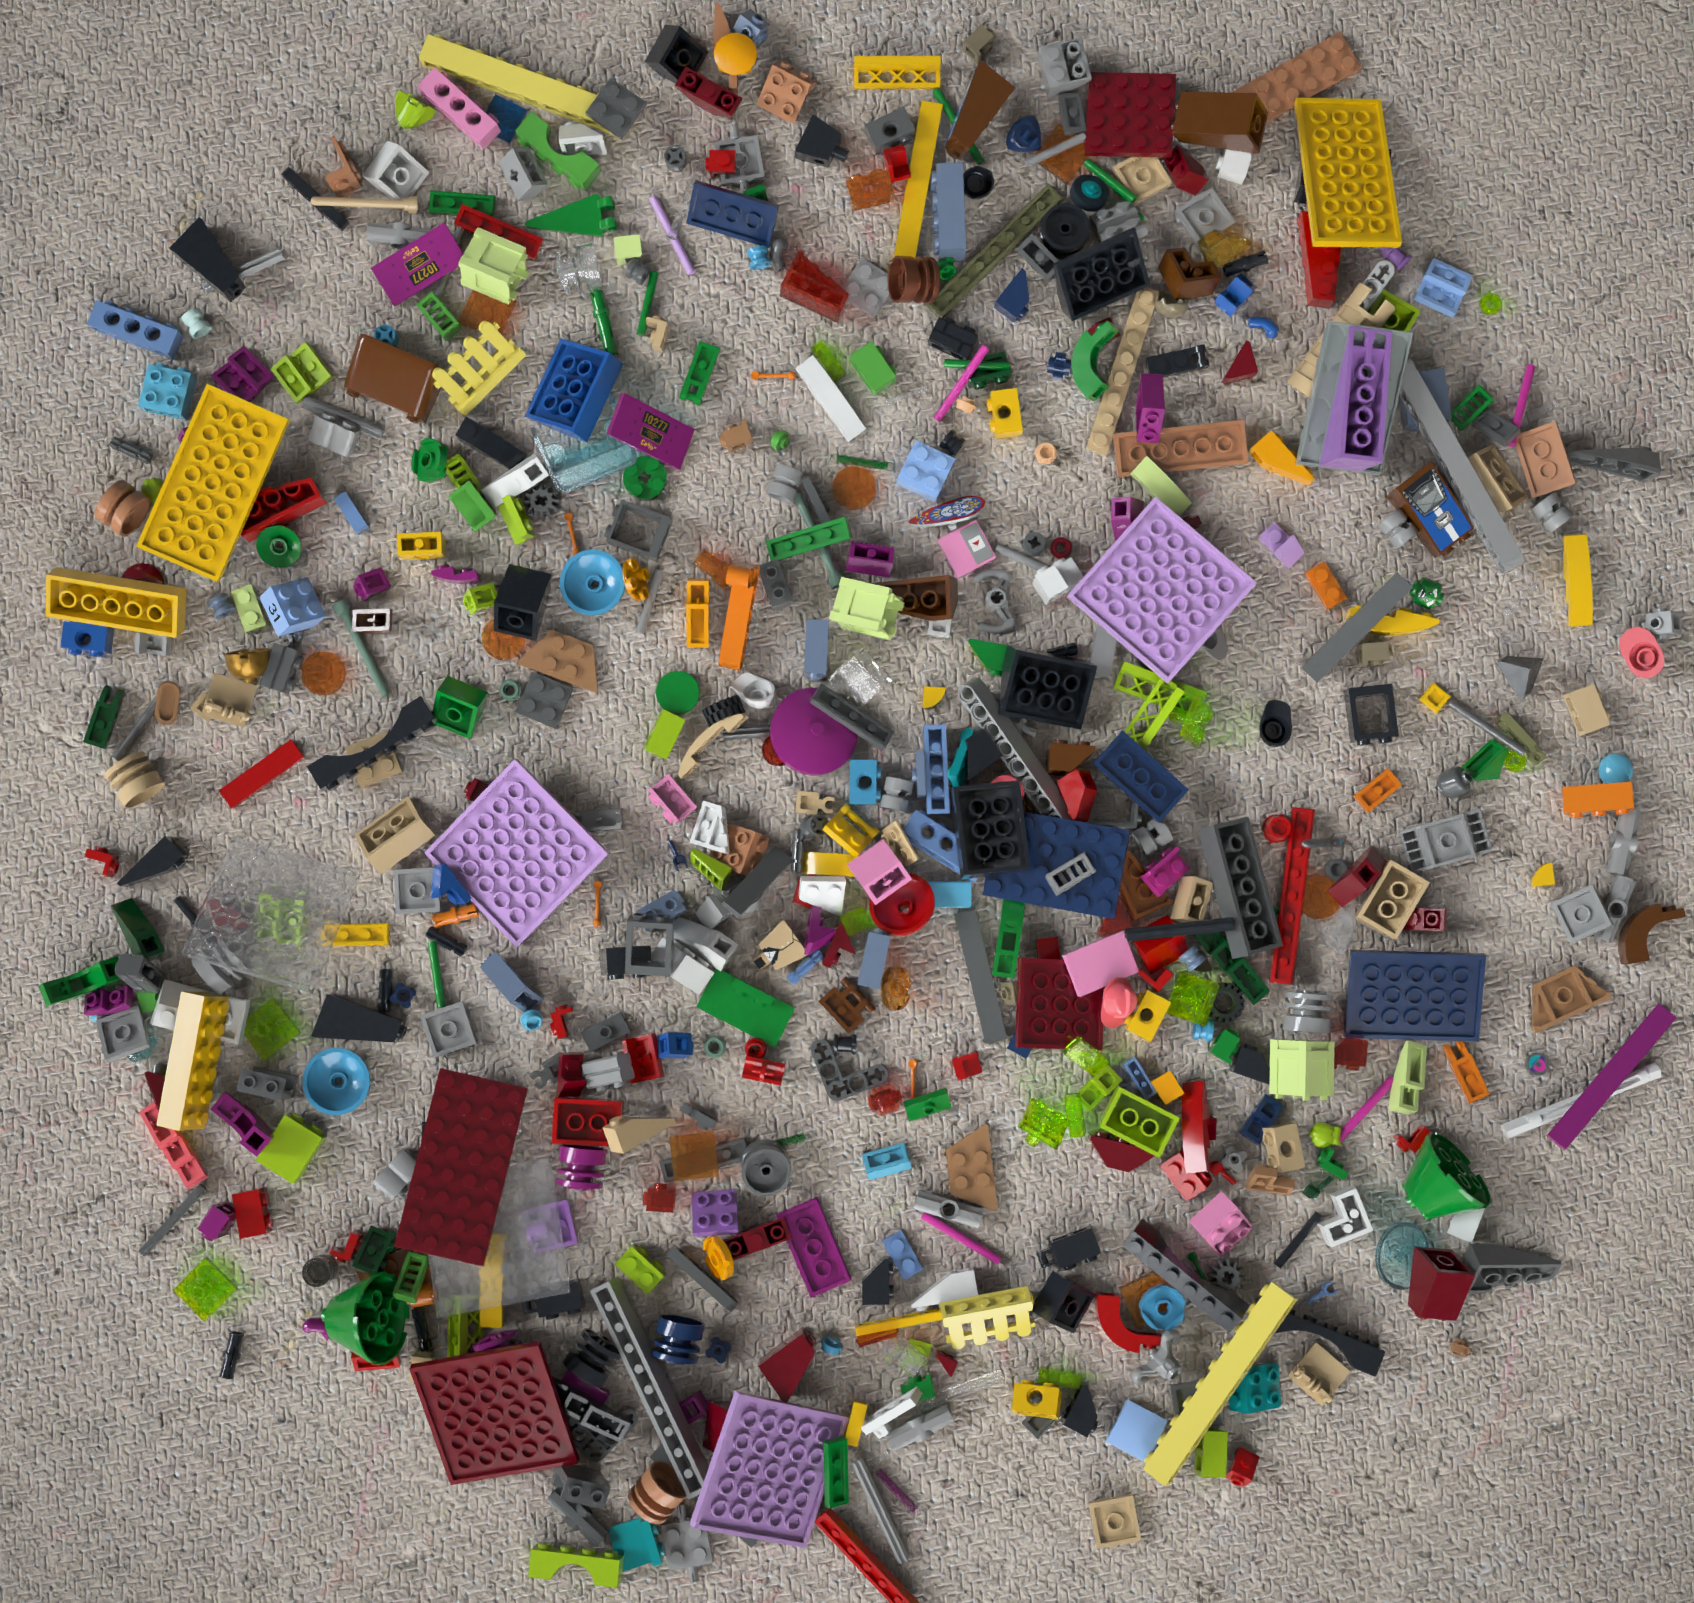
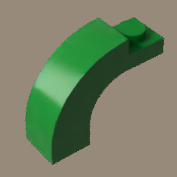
M1109 321L1101 323L1096 328L1094 334L1086 330L1079 338L1072 355V373L1075 383L1083 395L1091 401L1097 400L1110 387L1102 378L1097 368L1099 352L1120 331L1115 324Z
M116 956L99 961L82 971L39 985L46 1007L85 996L121 980L115 974V966L119 957Z

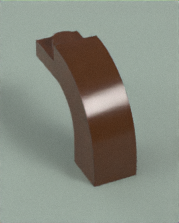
M1652 904L1633 913L1623 925L1619 935L1618 953L1620 963L1633 964L1649 961L1647 936L1650 930L1662 921L1686 917L1684 908L1676 909L1675 905L1661 908V904Z

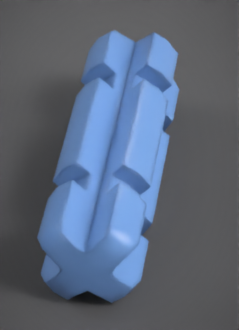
M819 949L811 953V956H807L795 968L794 972L792 971L787 975V979L795 985L801 980V976L804 977L816 965V962L824 958V954Z

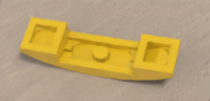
M804 852L802 874L855 877L847 866V863L855 858L851 854Z

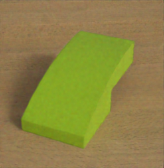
M1106 1064L1073 1097L1087 1112H1090L1105 1096L1109 1095L1122 1079Z

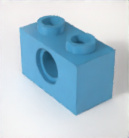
M850 760L849 805L876 806V800L881 801V787H876V778L881 779V765H877V760ZM862 777H868L871 780L872 784L869 788L864 789L860 787L859 780Z

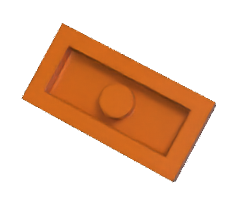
M1325 561L1304 573L1326 610L1347 599Z
M1387 768L1353 795V797L1363 810L1369 813L1401 787L1402 784L1390 769Z

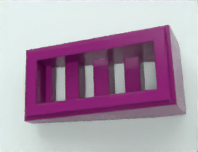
M701 1390L679 1403L688 1424L693 1423L708 1413L709 1403ZM688 1404V1406L690 1407V1409L692 1410V1412H693V1414H694L693 1416L690 1414V1412L688 1411V1409H687V1407H686L685 1405Z

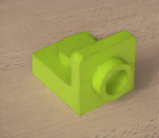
M488 583L467 590L463 597V603L465 608L469 609L470 615L476 614L479 610L494 607V601L497 596L494 583Z

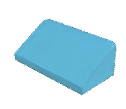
M927 881L935 896V907L971 908V881Z
M905 1142L862 1154L869 1180L912 1168Z

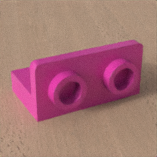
M1178 845L1172 850L1170 847L1166 848L1159 854L1161 859L1157 863L1153 860L1144 868L1146 872L1141 876V879L1157 897L1161 896L1191 869L1177 853L1180 850Z

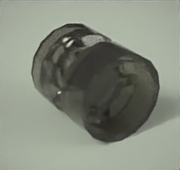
M317 1255L305 1263L302 1269V1277L309 1286L321 1287L333 1280L337 1275V1262L330 1255Z

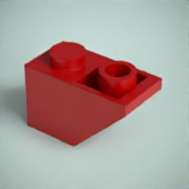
M1076 768L1058 780L1057 783L1060 788V795L1067 805L1069 816L1072 820L1086 822L1089 820L1097 788L1090 771Z

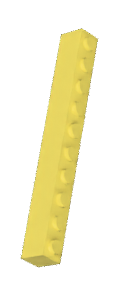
M427 35L419 55L422 66L432 70L436 68L440 73L445 71L451 77L612 134L587 117L585 113L599 93H590L582 86L574 87L568 85V82L563 79H551L547 74L536 71V73L529 71L527 67L521 64H516L515 66L508 63L502 57L497 56L493 58L482 50L476 49L474 51L468 49L463 43L449 42L441 35Z
M1271 1282L1270 1285L1267 1283L1260 1291L1262 1297L1257 1303L1253 1302L1247 1310L1249 1315L1244 1322L1240 1321L1234 1329L1236 1334L1233 1339H1228L1222 1346V1355L1219 1359L1215 1358L1208 1367L1210 1372L1206 1378L1202 1377L1195 1386L1197 1391L1193 1397L1191 1395L1187 1397L1182 1405L1184 1407L1180 1415L1176 1414L1169 1424L1172 1426L1167 1434L1164 1432L1157 1441L1159 1446L1155 1452L1151 1451L1145 1458L1144 1463L1146 1465L1143 1470L1163 1486H1170L1298 1300L1277 1283Z

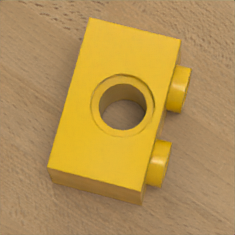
M1017 388L991 391L990 398L986 399L988 412L992 411L993 418L989 420L990 432L995 433V439L1021 436L1023 428ZM1004 409L1009 412L1010 416L1002 418L998 412Z
M442 532L397 534V556L402 560L446 558L445 536Z
M1144 990L1143 993L1139 992L1135 1010L1124 1020V1024H1126L1125 1030L1151 1042L1171 1002L1149 990ZM1145 1008L1151 1012V1018L1148 1021H1143L1140 1017L1141 1011Z
M1021 1380V1383L1014 1384L1011 1408L1014 1414L1059 1420L1062 1391L1060 1388H1057L1056 1384L1043 1383V1386L1034 1385L1035 1382L1029 1380ZM1035 1394L1043 1396L1042 1401L1038 1404L1032 1403V1397Z

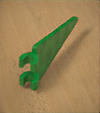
M594 194L525 222V226L529 229L602 237L604 231H617L615 218L609 217L602 220L601 210H615V202L612 196L600 199L598 194Z

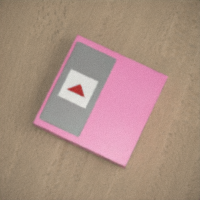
M977 520L937 539L957 579L996 560V556Z

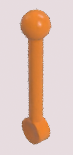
M753 371L751 378L753 380H758L759 378H789L794 380L796 373L793 371L789 373H758Z
M567 512L564 515V519L568 523L573 545L572 554L574 556L581 551L576 543L572 525L573 516Z
M597 880L593 884L594 888H596L595 919L593 920L595 927L601 925V920L599 919L600 889L603 886L602 882Z
M914 1059L908 1062L911 1068L910 1099L915 1098V1068L918 1066V1062Z

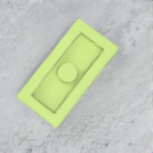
M252 584L231 591L245 633L248 634L268 626Z

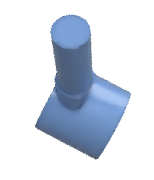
M1324 1282L1321 1285V1290L1306 1299L1307 1303L1311 1304L1324 1295H1335L1337 1289H1333L1330 1292L1327 1291V1286L1333 1282Z

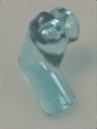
M148 1035L151 1047L130 1054L127 1058L132 1062L148 1059L158 1039Z

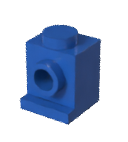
M667 1032L657 1037L658 1059H684L693 1055L694 1044L691 1033Z

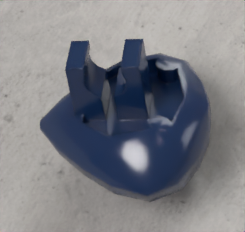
M1026 115L1013 123L1006 137V145L1009 150L1014 152H1034L1041 149V131L1035 116Z

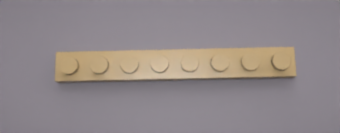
M1145 288L1136 292L1107 381L1110 387L1103 394L1085 450L1107 456L1152 317L1156 294L1159 292L1157 290Z

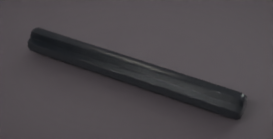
M1233 917L1127 928L1124 935L1127 942L1232 931L1235 930L1236 924Z

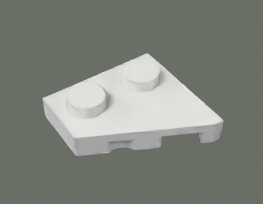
M703 801L689 843L729 855L726 808Z
M801 876L799 899L811 905L821 907V909L832 914L841 916L846 885L845 876Z

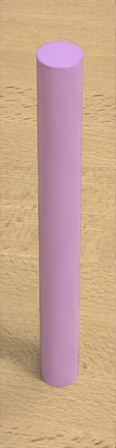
M656 195L652 196L649 201L688 276L694 274L696 271Z

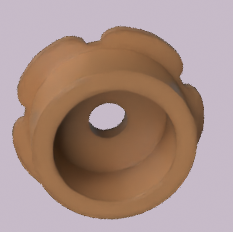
M1455 1339V1342H1450V1352L1457 1356L1467 1358L1469 1352H1472L1467 1341Z

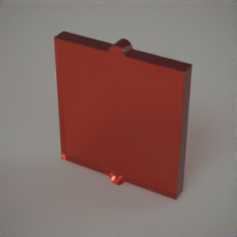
M897 1328L857 1336L855 1340L859 1347L898 1337L897 1333L899 1330Z

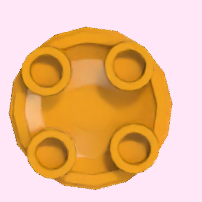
M729 33L717 42L714 49V58L721 72L731 75L748 74L756 62L757 50L753 41L746 35Z
M635 558L626 559L623 565V580L629 595L636 601L648 599L647 580L650 578L648 569L646 567L642 568Z

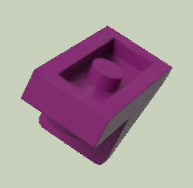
M812 906L808 916L805 955H809L833 940L836 929L823 926L824 917L820 916L821 907Z

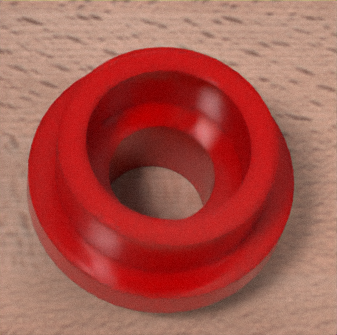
M751 1038L745 1044L747 1056L763 1058L767 1052V1045L760 1038ZM757 1045L760 1047V1050L756 1051L752 1046Z

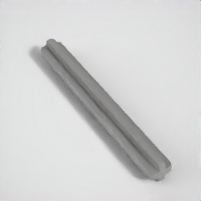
M861 1457L852 1462L854 1470L898 1563L901 1564L908 1561L909 1555L864 1459Z

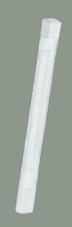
M1654 1062L1631 1072L1611 1096L1660 1078L1661 1069ZM1582 1093L1501 1124L1502 1132L1509 1139L1560 1118Z

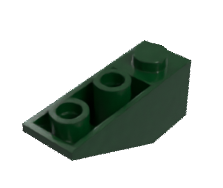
M129 898L111 905V909L132 954L143 955L149 961L158 959L165 952V949L156 930L135 901Z

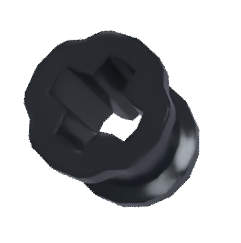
M834 1034L833 1054H837V1052H851L853 1055H856L857 1035L847 1037Z

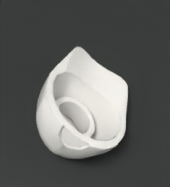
M744 673L731 683V688L750 707L757 709L766 708L773 701L775 687L766 679L750 673Z

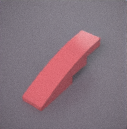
M154 1102L139 1112L157 1147L163 1150L171 1167L177 1170L187 1189L193 1188L208 1177L183 1133L157 1126L159 1113Z

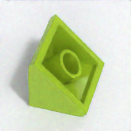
M1383 289L1368 313L1374 316L1382 303L1387 300L1396 309L1382 328L1409 332L1421 310Z

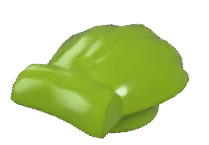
M152 477L151 479H145L144 484L141 485L140 492L151 499L153 506L162 488L163 481L160 478Z
M1317 1122L1311 1127L1312 1130L1309 1132V1136L1315 1146L1341 1145V1126L1333 1127L1325 1122Z

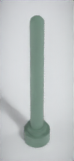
M797 491L794 500L807 527L816 526L802 494ZM827 547L819 548V553L830 574L828 582L832 589L839 588L841 577H846L844 573L841 574V571L837 570Z
M348 599L336 602L332 605L335 614L343 618L380 694L383 697H387L389 690L361 634L352 632V616L350 614L352 606Z

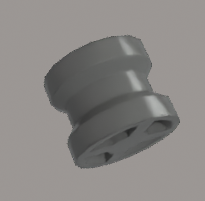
M673 145L666 149L664 158L667 168L672 172L682 171L687 164L683 148Z
M634 258L625 272V277L633 278L637 284L642 285L650 273L651 266L642 264L640 259Z
M1038 532L1028 533L1022 543L1023 551L1029 556L1039 555L1045 547V539Z
M821 814L806 816L802 819L800 828L804 836L808 838L823 836L826 832L822 829L828 821Z

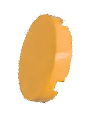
M717 1235L706 1238L703 1242V1252L706 1251L707 1253L705 1262L710 1272L717 1279L726 1280L730 1278L734 1272V1263L727 1245Z

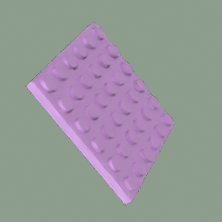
M1155 496L1067 595V598L1168 684L1254 588L1257 582Z
M514 759L424 852L435 865L445 863L471 896L470 900L516 947H519L610 854L518 759Z
M735 1391L689 1525L695 1529L806 1548L825 1492L823 1441L844 1436L849 1417L845 1414Z

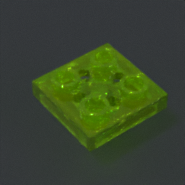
M1195 694L1188 712L1174 707L1171 711L1173 714H1169V720L1183 724L1179 736L1189 746L1197 748L1199 743H1202L1204 740L1206 724L1213 717V707L1204 697Z
M1180 972L1176 986L1173 988L1174 991L1170 999L1171 1004L1166 1013L1205 1027L1220 985Z
M275 998L270 999L247 1017L244 1036L263 1061L269 1059L301 1034L300 1030Z
M1031 1097L1018 1127L1029 1133L1025 1141L1030 1146L1036 1147L1041 1140L1057 1150L1070 1120L1062 1113L1046 1106L1042 1101Z
M205 1257L173 1291L205 1322L233 1295L238 1287L208 1257Z

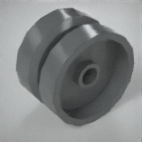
M769 1139L757 1140L749 1144L743 1151L740 1158L742 1179L751 1192L760 1196H772L781 1192L788 1185L791 1177V1166L785 1149L779 1143Z

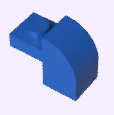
M1241 273L1235 277L1226 290L1218 295L1214 304L1229 317H1232L1257 289V286Z

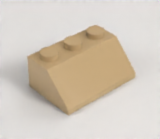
M1494 443L1468 458L1500 516L1529 498Z
M409 796L355 834L366 859L380 874L391 869L397 862L409 856L415 849L427 843L435 836L429 823Z
M1389 860L1386 862L1382 874L1375 880L1353 919L1378 933L1396 940L1430 882L1393 860Z

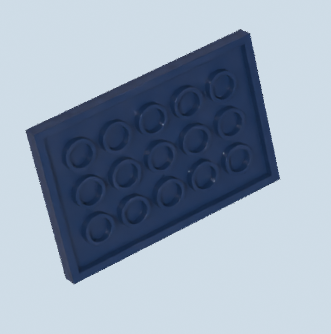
M1024 812L1031 869L985 877L983 895L1115 919L1130 830ZM1085 852L1096 872L1056 896L1045 878L1046 874ZM1081 860L1077 862L1083 873L1087 872ZM1071 866L1070 869L1077 878L1079 874L1074 866ZM1063 871L1062 874L1067 882H1070V877L1066 871ZM1055 876L1054 878L1060 887L1063 886L1059 877Z
M1350 950L1344 1037L1479 1042L1486 955L1484 953Z

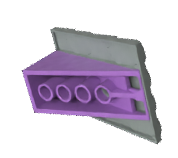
M1334 321L1326 323L1319 359H1317L1311 396L1307 406L1304 428L1301 432L1296 465L1372 475L1381 474L1413 337L1412 332Z

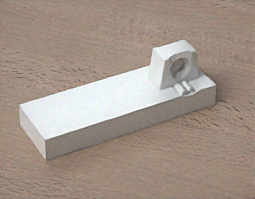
M915 1387L870 1414L861 1427L862 1431L866 1435L873 1432L879 1439L886 1436L891 1430L888 1422L916 1406L922 1392L918 1387Z

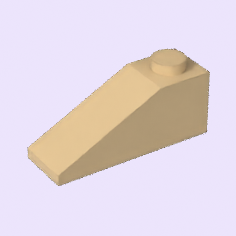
M617 1116L609 1121L610 1123L602 1128L611 1152L624 1154L676 1122L675 1119L665 1117Z

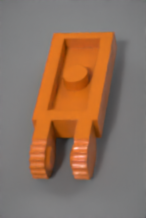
M1455 1041L1462 1057L1456 1059L1452 1048L1448 1044L1443 1046V1050L1450 1061L1449 1065L1467 1103L1471 1104L1490 1095L1464 1042Z

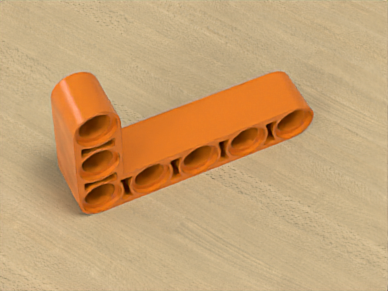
M736 561L728 567L726 584L732 585L719 656V667L738 671L742 669L760 565Z

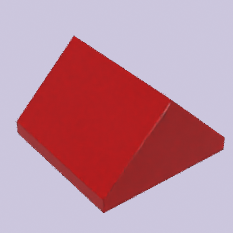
M1167 914L1147 926L1173 924L1175 922ZM1184 936L1132 941L1150 975L1178 960V957L1188 950Z

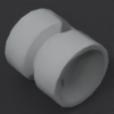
M777 464L773 473L775 481L770 482L766 494L778 501L792 504L797 493L794 487L799 486L803 473L792 467Z
M1555 492L1531 509L1538 519L1543 518V525L1549 533L1573 517V514L1566 506H1561L1562 500Z
M1401 508L1377 525L1384 535L1390 536L1389 541L1395 549H1398L1420 532L1412 522H1407L1408 517Z
M886 777L884 785L886 794L882 795L879 807L907 814L910 802L907 797L911 795L914 783L899 778Z
M1154 819L1147 823L1146 828L1141 826L1131 833L1137 846L1146 857L1157 851V846L1163 847L1173 841V837L1163 821L1157 823ZM1152 833H1154V834L1156 835V838H1155V839H1154L1153 836L1151 835Z

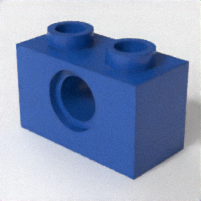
M64 621L60 647L68 650V654L81 655L82 652H89V656L103 657L104 654L111 655L114 628ZM87 635H90V643L88 645H84V638Z

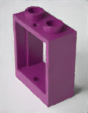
M1141 373L1135 405L1137 442L1159 443L1165 412L1163 375Z

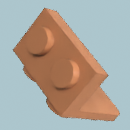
M782 60V62L779 61L772 64L757 104L778 117L794 123L799 116L808 92L815 88L817 80L812 78V74L803 70L799 72L793 68L794 65Z
M332 136L330 138L345 167L326 175L325 178L337 197L346 198L351 196L354 191L362 188L358 181L362 178L342 140L337 141L335 136Z
M727 822L729 855L711 850L709 856L732 868L731 871L747 876L761 862L770 838Z

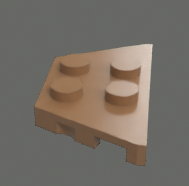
M551 630L518 660L517 664L596 694L598 693L595 653L592 644Z
M1570 966L1532 984V1032L1538 1033L1612 998V995L1598 986L1594 980L1584 975L1576 966Z
M983 1124L957 1143L946 1148L950 1194L997 1211L988 1124Z

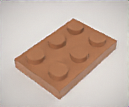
M1557 421L1518 435L1516 449L1533 499L1577 484Z

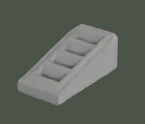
M1084 852L1046 874L1045 878L1056 896L1095 873L1096 870ZM1080 860L1087 870V872L1083 873L1082 869L1077 863ZM1071 866H1074L1075 870L1079 874L1077 878L1071 871ZM1063 871H1066L1070 877V882H1067L1062 874ZM1055 876L1059 877L1063 886L1060 887L1054 878Z

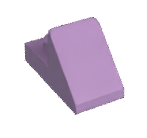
M1275 522L1258 537L1288 569L1304 554L1296 537L1293 534L1289 536Z

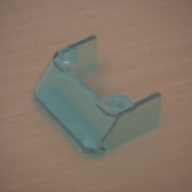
M611 394L608 395V398L615 411L617 405ZM612 418L606 420L603 426L606 439L566 455L563 447L558 443H550L543 446L535 426L531 428L533 438L558 491L562 493L571 492L635 464L637 460L636 450L606 435Z

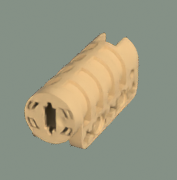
M1359 283L1331 321L1382 328L1396 308L1389 301L1385 300L1374 316H1372L1360 307L1372 289ZM1323 333L1287 380L1291 387L1309 400Z

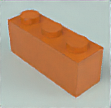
M1632 782L1562 787L1564 815L1569 814V818H1581L1583 813H1592V816H1606V811H1615L1616 815L1630 814L1629 810L1634 809Z

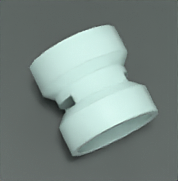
M200 308L189 310L181 318L183 323L190 328L189 333L194 339L201 338L212 330L210 323L204 319V313Z

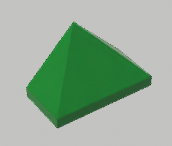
M1490 739L1461 768L1467 770L1475 781L1499 779L1508 750L1493 739Z

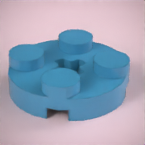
M1159 1283L1148 1289L1139 1301L1141 1316L1153 1329H1173L1184 1318L1185 1300L1174 1287L1165 1283ZM1168 1303L1165 1312L1162 1310L1158 1312L1159 1304Z

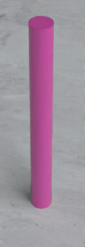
M981 345L933 417L938 422L943 420L989 351L987 346Z
M1532 364L1526 366L1512 421L1519 428L1535 371V366ZM1518 436L1508 446L1515 447Z
M1391 1076L1383 1082L1344 1125L1340 1133V1142L1351 1133L1389 1091L1394 1080Z
M926 1212L922 1214L921 1219L995 1264H999L1002 1258L1000 1255L932 1214Z

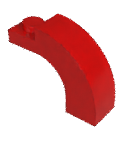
M1095 1293V1311L1098 1322L1112 1342L1127 1351L1135 1353L1140 1352V1344H1143V1348L1156 1349V1345L1161 1346L1162 1335L1160 1333L1133 1331L1123 1325L1120 1318L1119 1294Z

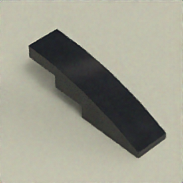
M552 1376L565 1414L580 1420V1425L619 1443L622 1441L631 1425L629 1420L592 1396Z

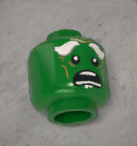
M1426 577L1414 581L1413 588L1409 592L1413 603L1426 609H1432L1435 604L1438 606L1441 604L1444 593L1441 592L1442 585Z

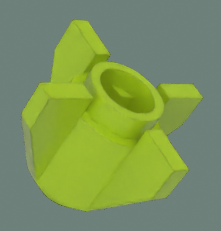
M398 90L395 96V117L399 120L398 124L407 130L410 127L415 129L430 120L436 112V109L423 103L410 92L407 94Z

